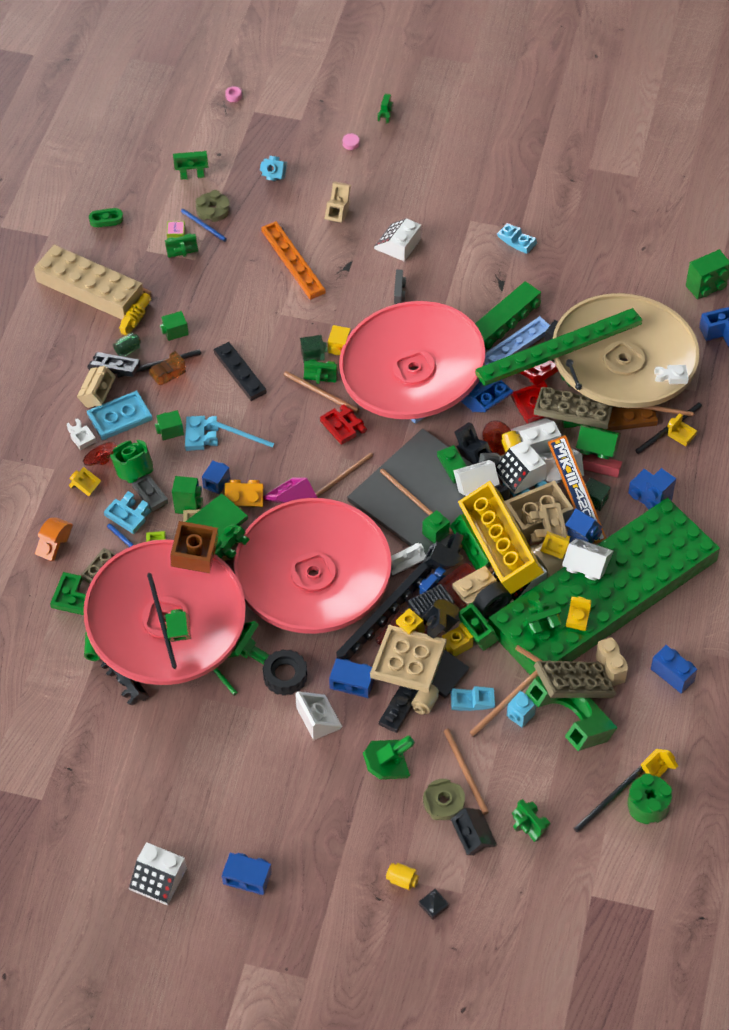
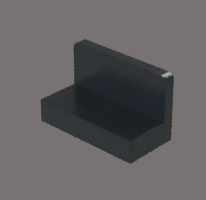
M465 807L451 818L467 855L473 856L483 847H495L497 845L480 809Z

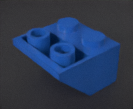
M479 380L475 388L461 402L472 412H486L513 394V390L502 380L484 386Z

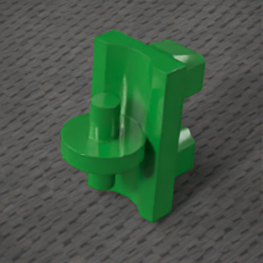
M185 234L182 237H171L165 240L168 258L180 255L186 257V254L199 251L196 234Z
M313 359L305 361L304 379L316 380V384H320L321 381L336 382L337 364L333 361L321 363Z
M535 600L533 602L534 607L528 610L530 614H536L526 617V620L523 621L524 627H528L534 636L544 631L541 624L543 621L547 620L550 629L560 627L561 620L559 614L562 611L560 606L544 611L549 608V604H541L539 600Z
M522 799L518 801L516 809L512 812L513 819L516 821L513 828L517 832L523 830L525 834H528L536 842L549 828L550 822L546 817L538 818L536 816L538 807L533 801L526 803Z

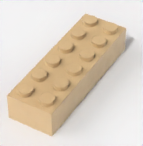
M53 245L34 267L37 282L119 319H123L131 305L136 303L141 294L144 293L141 282L56 245Z

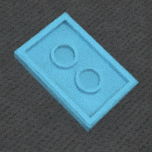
M137 390L102 404V406L87 410V415L102 441L153 420L150 411Z

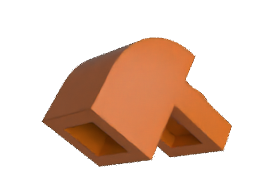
M57 517L49 518L38 533L40 539L35 554L50 561H55L60 543L68 541L73 524Z

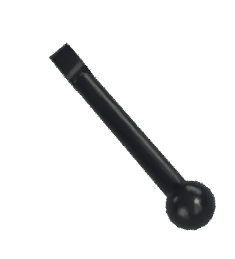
M568 359L566 366L570 368L574 378L575 389L581 390L582 384L579 383L574 371V362Z

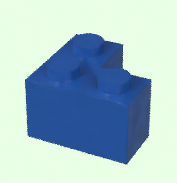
M729 307L701 315L699 329L706 341L723 337L729 348Z
M662 468L654 475L643 469L630 482L628 494L633 499L644 504L647 509H651L667 497L672 501L676 478Z
M576 508L565 524L569 528L567 531V535L570 536L569 543L576 538L593 543L594 540L599 539L602 533V526L595 519Z

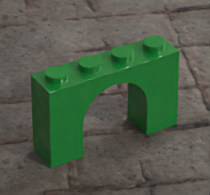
M540 677L535 678L525 692L537 707L552 703L561 704L572 710L579 717L580 721L574 722L565 735L566 739L577 751L608 742L618 728L591 698H550Z

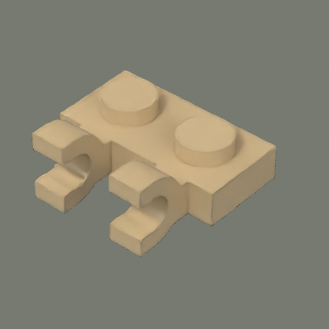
M560 503L541 505L539 507L540 511H531L530 515L526 516L528 524L542 520L544 529L534 530V533L531 534L532 542L544 540L547 531L566 538L567 531Z

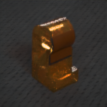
M176 351L169 354L170 358L154 365L150 369L149 375L158 385H163L186 373L185 361Z

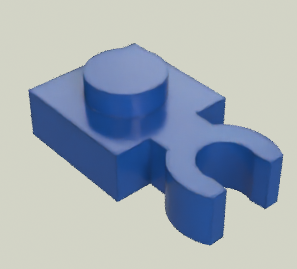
M438 567L434 574H431L427 579H423L419 585L420 594L433 589V587L441 583L446 578L444 575L446 570Z

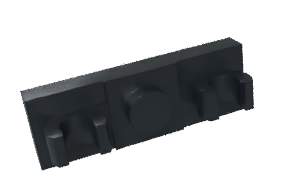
M105 662L101 664V667L104 669L109 667ZM111 667L106 673L111 677L116 674L117 681L127 687L121 695L126 698L131 695V698L127 701L128 704L134 705L138 699L146 701L150 697L140 682L119 674Z
M400 686L380 718L379 725L397 733L412 709V701L419 690Z

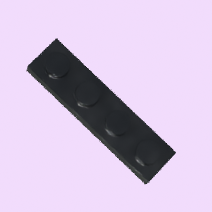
M230 342L214 348L216 357L250 401L267 394L266 388Z

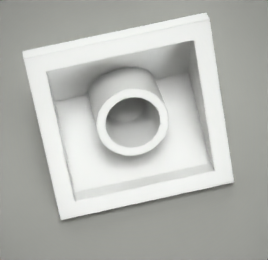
M299 691L296 693V708L313 740L342 728L326 695Z

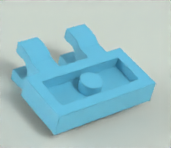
M205 416L186 417V451L204 450L205 445L218 446L216 431H218L219 427L212 425L213 420L217 421V416H211L207 420ZM205 430H211L205 435Z
M128 491L121 501L115 499L106 508L104 516L132 534H135L145 523V517L151 510L148 509L149 504L144 500L141 501L135 510L131 509L136 500L133 499L135 497L134 494Z

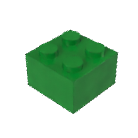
M718 249L689 263L685 286L697 300L727 287L729 259Z
M582 425L576 448L580 449V453L587 455L592 454V452L598 453L599 458L609 459L616 455L621 433Z

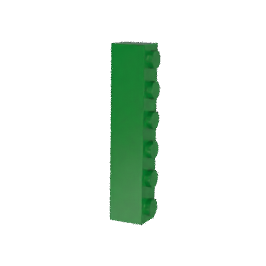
M524 281L475 323L483 337L485 351L489 350L498 339H502L510 329H514L517 323L525 319L533 309H537L540 306L541 291Z

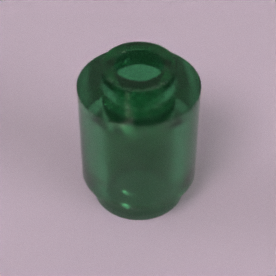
M130 332L117 339L116 343L113 344V348L118 356H126L140 348L141 340L137 334Z

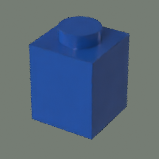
M212 460L202 475L203 488L220 495L225 487V483L230 479L229 467L224 463Z

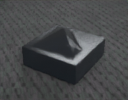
M436 889L419 901L421 908L432 920L449 907V903Z

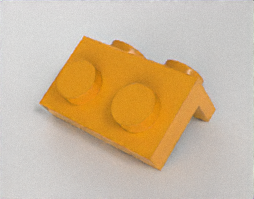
M230 480V483H225V496L239 507H263L264 484H260V480H249L248 483H241V480Z

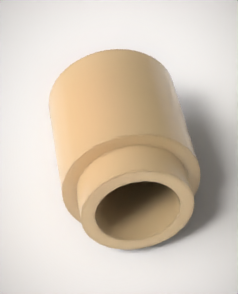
M431 685L429 693L418 691L412 701L413 709L417 713H430L438 699L439 690L437 687Z

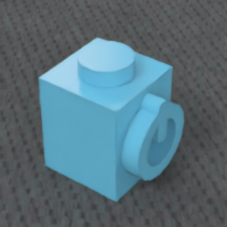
M522 691L507 705V717L522 728L535 715V703Z

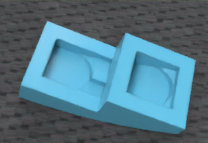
M474 686L473 690L454 688L451 690V710L475 711L495 707L494 688Z

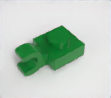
M384 94L381 109L377 114L379 122L383 117L386 118V123L390 121L389 111L392 112L393 110L391 94Z

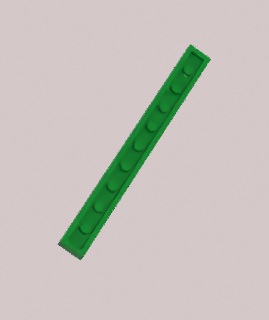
M633 308L479 367L475 370V374L482 384L487 386L642 325V318Z

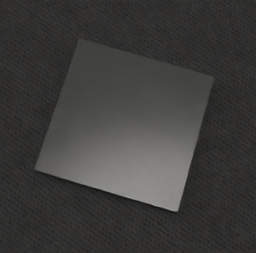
M422 428L348 495L347 500L410 547L416 543H421L426 555L429 547L433 545L422 534L423 520L429 515L380 472V469H384L429 510L432 512L439 511L450 521V525L459 515L464 514L458 501L466 496L459 493L457 483L453 484L437 457V451L448 448V446ZM462 457L466 466L474 465L467 459ZM454 533L448 535L445 539H443V540H442L441 542H439V543L442 544V545H444V546H446V545H447V542H448V540H449V537H451L452 535H454Z

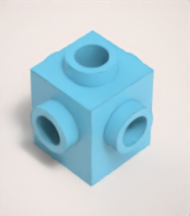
M270 156L269 159L264 158V162L262 161L260 166L262 176H267L266 180L276 181L277 178L285 179L287 162L280 161V157Z

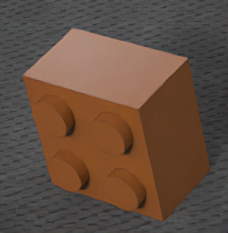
M179 521L170 554L171 567L210 574L218 542V528Z

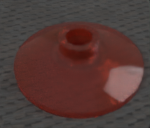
M498 420L491 421L485 425L482 434L483 441L488 442L492 453H497L500 456L505 455L501 435L510 432L511 429L505 423Z
M107 442L92 449L84 457V465L93 466L108 463L110 455H113V449L117 446L116 443Z

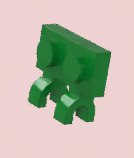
M207 151L173 154L175 171L180 170L181 180L187 179L188 169H197V177L204 178V168H208Z
M233 524L226 527L223 534L218 538L215 555L219 558L227 556L232 559L237 553L230 548L236 542L245 545L250 540L247 536H244L246 533L244 529Z

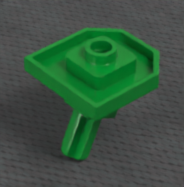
M256 621L244 623L241 637L228 658L239 655L245 658L250 656L264 665L265 659L267 660L269 654L256 647V642L251 638L259 626Z
M406 736L400 741H371L363 752L368 771L380 780L408 778L410 773L403 753L412 748L415 741L411 736Z

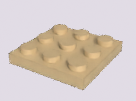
M388 625L371 669L370 678L429 693L446 646V639L439 637L433 639L427 634L415 631L407 634L400 627Z

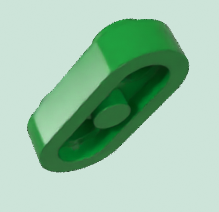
M118 208L95 210L88 217L90 225L95 228L119 225L124 220L123 212Z

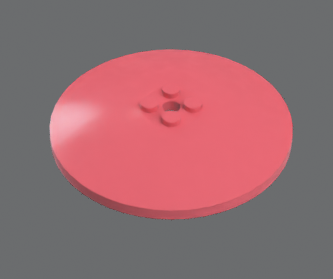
M412 301L383 308L359 323L347 337L346 344L343 345L339 367L346 391L364 409L387 418L418 419L443 412L462 401L479 382L475 370L485 365L486 351L484 340L478 327L461 311L441 303ZM412 367H418L416 370H410Z
M304 498L282 503L271 508L251 523L244 534L250 540L245 545L238 543L236 549L234 572L242 587L245 603L256 615L266 622L291 632L308 634L326 633L354 624L376 607L386 592L391 576L390 548L385 535L378 525L359 509L332 499ZM312 570L318 572L315 576H311L308 573Z
M153 540L133 545L108 560L91 581L84 601L86 633L98 656L119 674L138 682L154 685H172L189 682L208 674L222 664L235 649L243 632L245 598L236 575L217 555L214 554L210 574L171 567L170 554L174 540ZM148 573H152L163 616L176 609H182L189 615L191 639L171 642L177 665L176 669L172 668L147 577Z

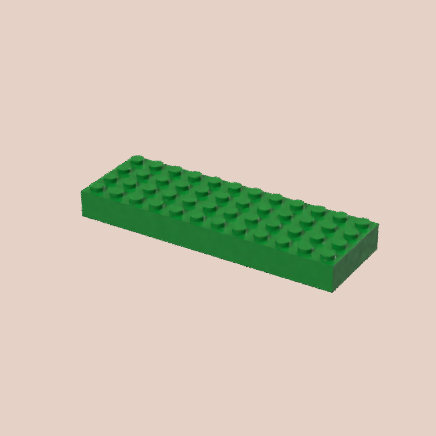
M667 497L597 544L598 546L613 550L605 573L600 579L591 580L586 578L583 573H571L566 570V567H563L490 616L488 623L498 636V642L529 675L536 670L534 667L536 662L515 650L517 645L542 661L572 662L597 645L598 641L606 639L718 560L720 547ZM572 597H583L592 601L586 631L566 627ZM535 600H539L541 604H549V608L544 611L559 606L562 611L559 614L561 620L560 627L550 629L547 620L543 621L541 624L544 631L534 636L528 627H524L523 621L526 620V617L536 614H530L528 610L534 607L533 602Z

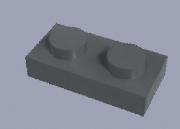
M396 269L394 305L405 301V290H402V288H406V277H403V270Z
M149 474L142 476L132 483V487L142 500L149 504V509L152 512L168 504V498Z

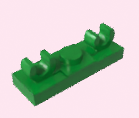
M465 514L459 515L450 525V528L454 534L459 533L464 536L461 542L463 543L462 548L474 568L478 570L484 566H490L491 563Z

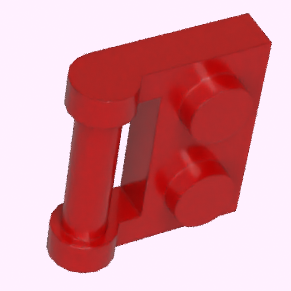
M548 361L522 371L520 374L530 379V382L534 385H537L557 373L558 369L554 362Z

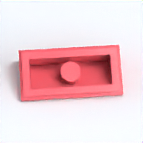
M585 454L582 461L583 470L618 478L622 466V461L610 458L603 459L593 454Z

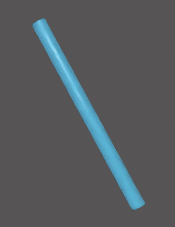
M214 420L212 422V425L272 448L274 446V443Z

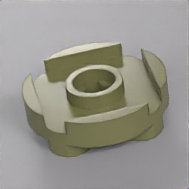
M212 190L196 199V213L202 220L212 219V222L223 220L229 214V199L218 190Z
M437 779L431 782L423 794V806L433 820H450L463 809L465 804V794L459 784L452 783L449 779ZM441 796L450 799L447 801V803H442L439 801L441 800Z

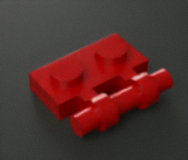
M345 404L340 407V413L334 408L320 416V422L341 445L357 436L355 430H359L362 434L367 431L364 422L354 415V411Z

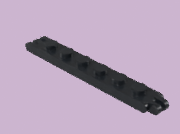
M426 562L420 564L336 652L337 659L350 660L354 654H358L362 650L363 645L374 638L376 631L387 624L391 615H395L400 610L401 605L411 599L413 592L419 588L422 580L427 579V576L432 571V564Z

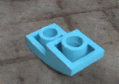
M506 224L497 233V236L502 241L526 254L537 244L536 238L522 234L521 228Z

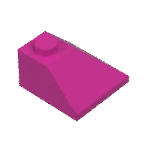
M297 477L289 479L263 495L264 500L281 504L292 500L317 498L308 479Z

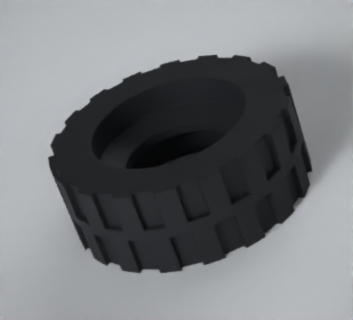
M281 649V651H275L273 654H270L267 660L265 659L263 678L266 687L271 692L273 691L275 694H281L282 696L293 695V693L300 691L305 686L308 676L307 664L303 656H300L298 652ZM283 664L291 665L295 669V675L290 680H280L275 675L277 667Z

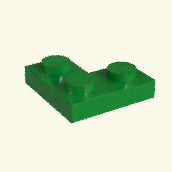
M66 572L62 573L50 603L51 608L84 615L86 594L78 593L82 583V576Z

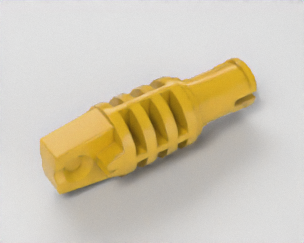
M142 293L139 300L131 305L119 327L122 335L128 336L138 325L145 314V308L151 302L150 295Z

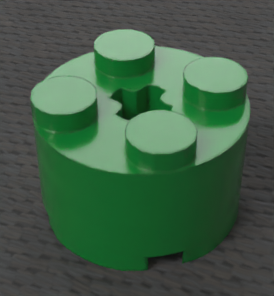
M131 440L117 445L113 449V455H110L117 476L120 479L127 480L128 483H134L138 478L154 471L148 447L142 440H137L138 443H132Z
M648 773L643 774L632 783L629 790L627 805L630 815L642 824L661 822L669 811L672 788L657 776Z

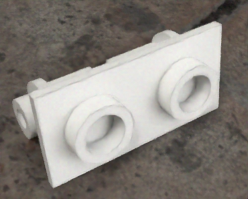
M416 543L391 556L392 575L424 561L426 555L421 543Z

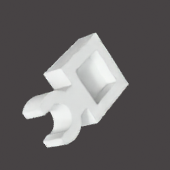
M668 365L667 369L655 367L654 374H660L656 375V382L668 380L669 384L688 383L686 365Z
M75 419L76 426H71L67 423L71 439L80 451L96 443V437L87 426H81L79 419Z

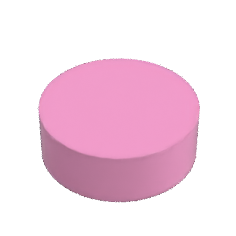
M229 87L225 92L226 99L229 102H238L242 98V91L238 87Z
M355 134L345 135L343 137V147L348 150L358 148L359 137Z

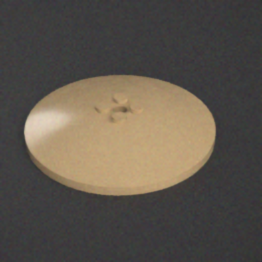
M605 294L586 299L570 308L557 323L553 339L631 308L642 318V325L554 359L555 365L562 377L575 389L574 378L570 368L566 366L568 359L573 360L574 371L579 383L582 384V389L577 391L588 398L616 407H649L674 398L686 389L694 378L699 362V346L696 336L688 323L666 305L650 298L633 294ZM668 365H686L688 383L669 384L668 380L656 382V375L660 374H654L655 367L667 369Z

